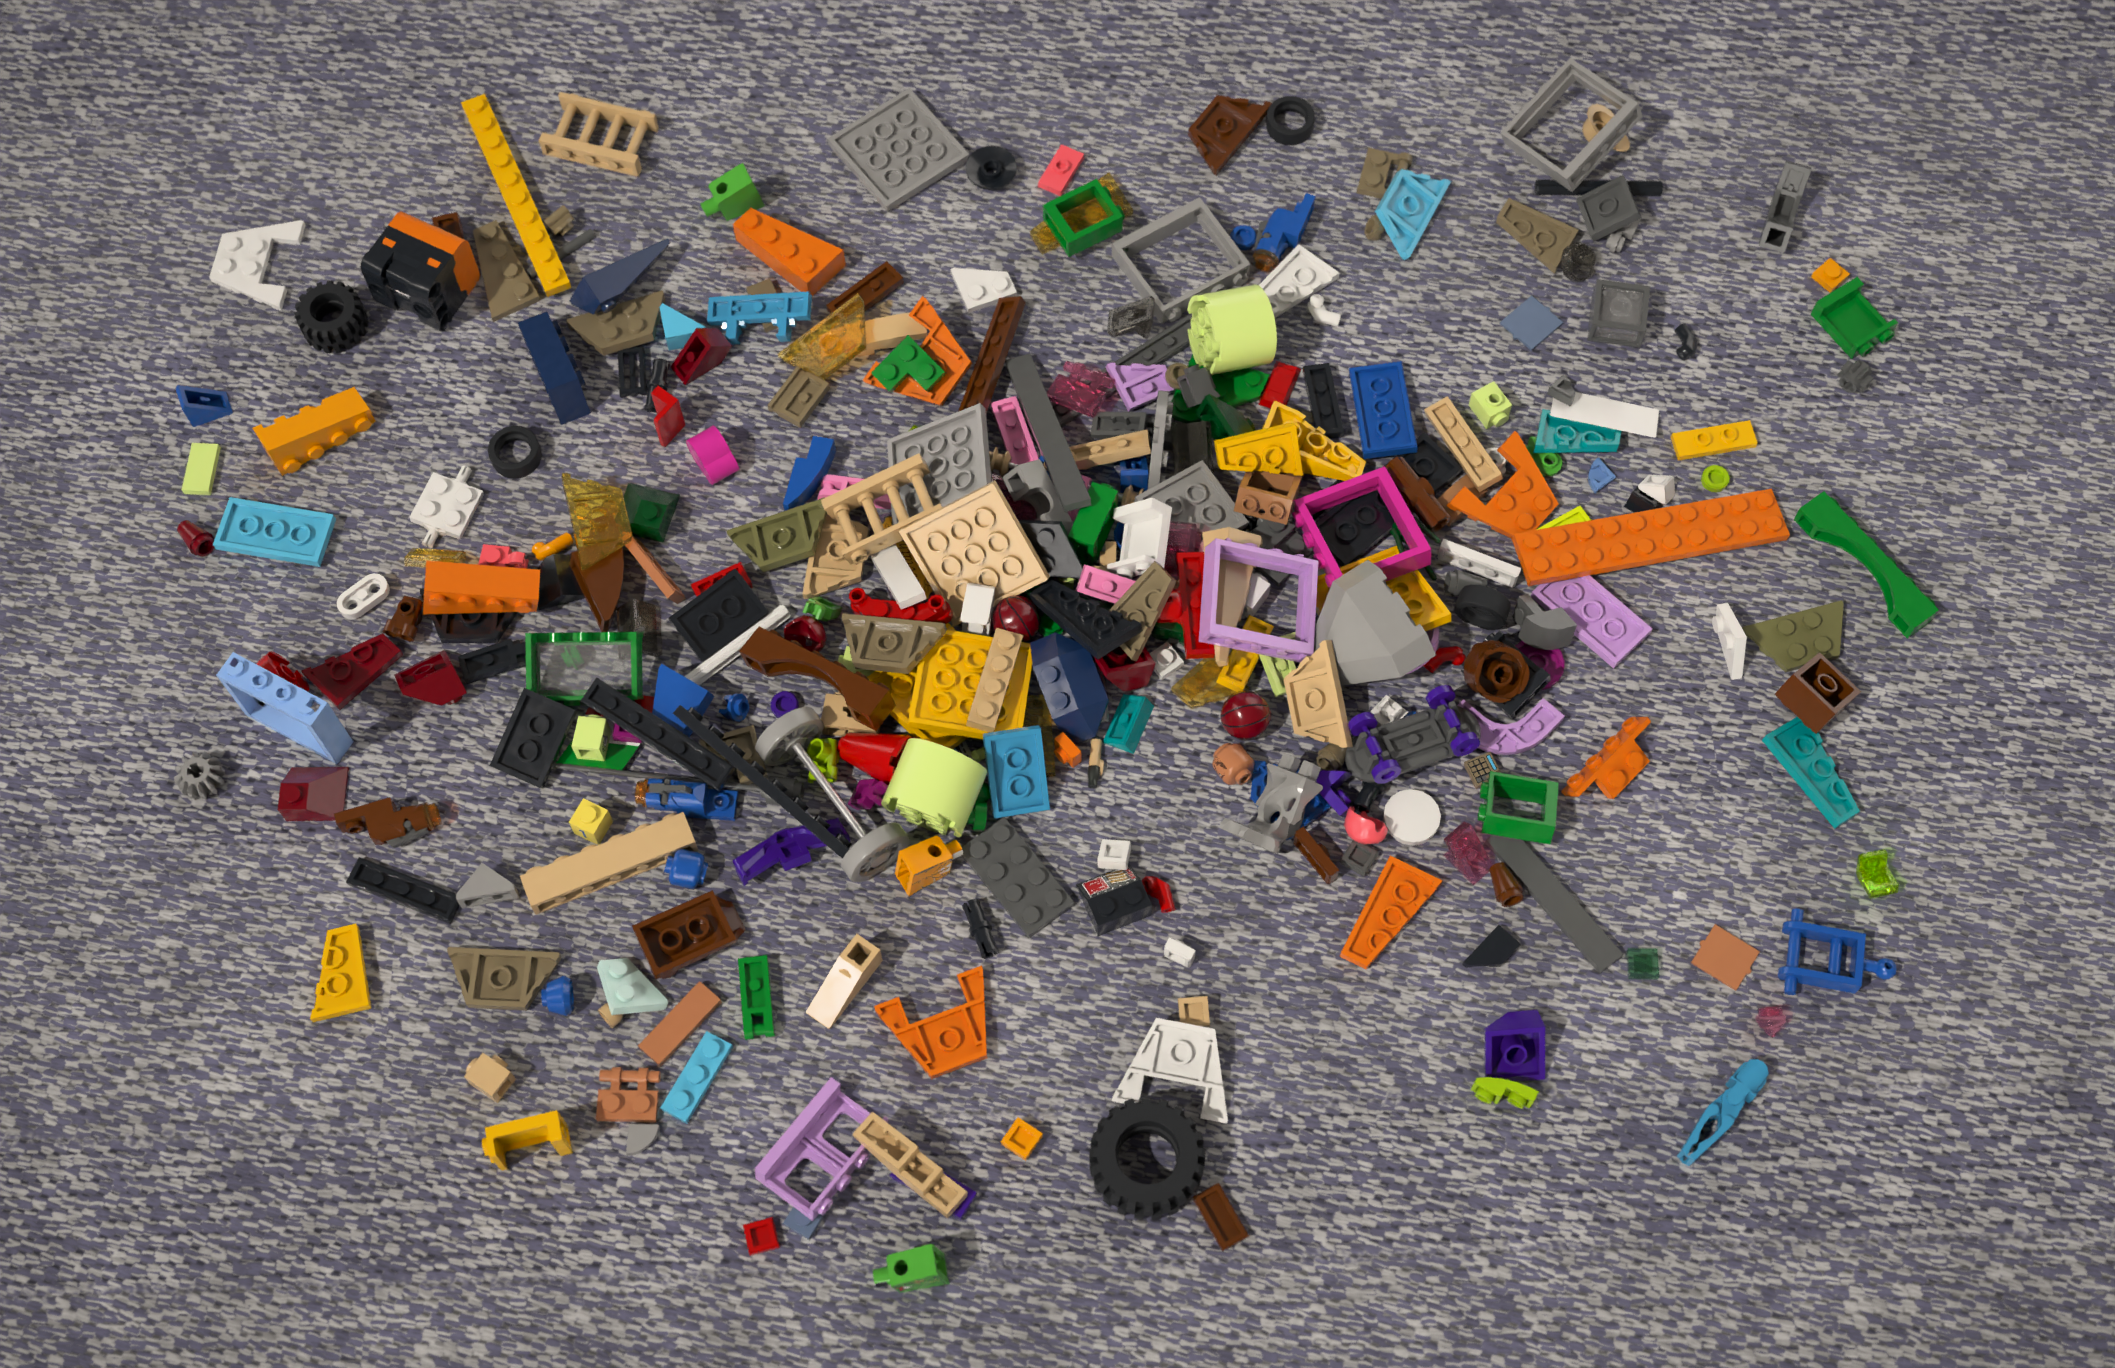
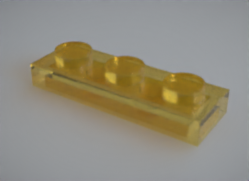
M1044 695L1027 696L1023 727L1035 725L1041 727L1046 777L1055 776L1051 714Z

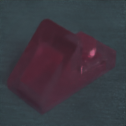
M1464 821L1444 838L1449 851L1443 856L1474 885L1489 872V868L1493 864L1472 825Z

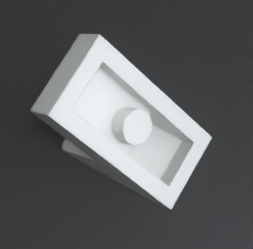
M967 583L960 621L963 622L962 632L990 637L995 594L994 586Z

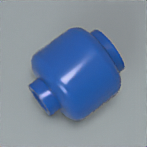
M679 849L674 857L668 856L664 872L669 873L670 884L694 890L698 884L703 885L709 863L704 862L705 858L701 853Z

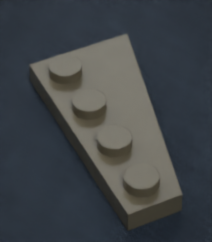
M497 220L474 229L475 244L493 322L541 301Z

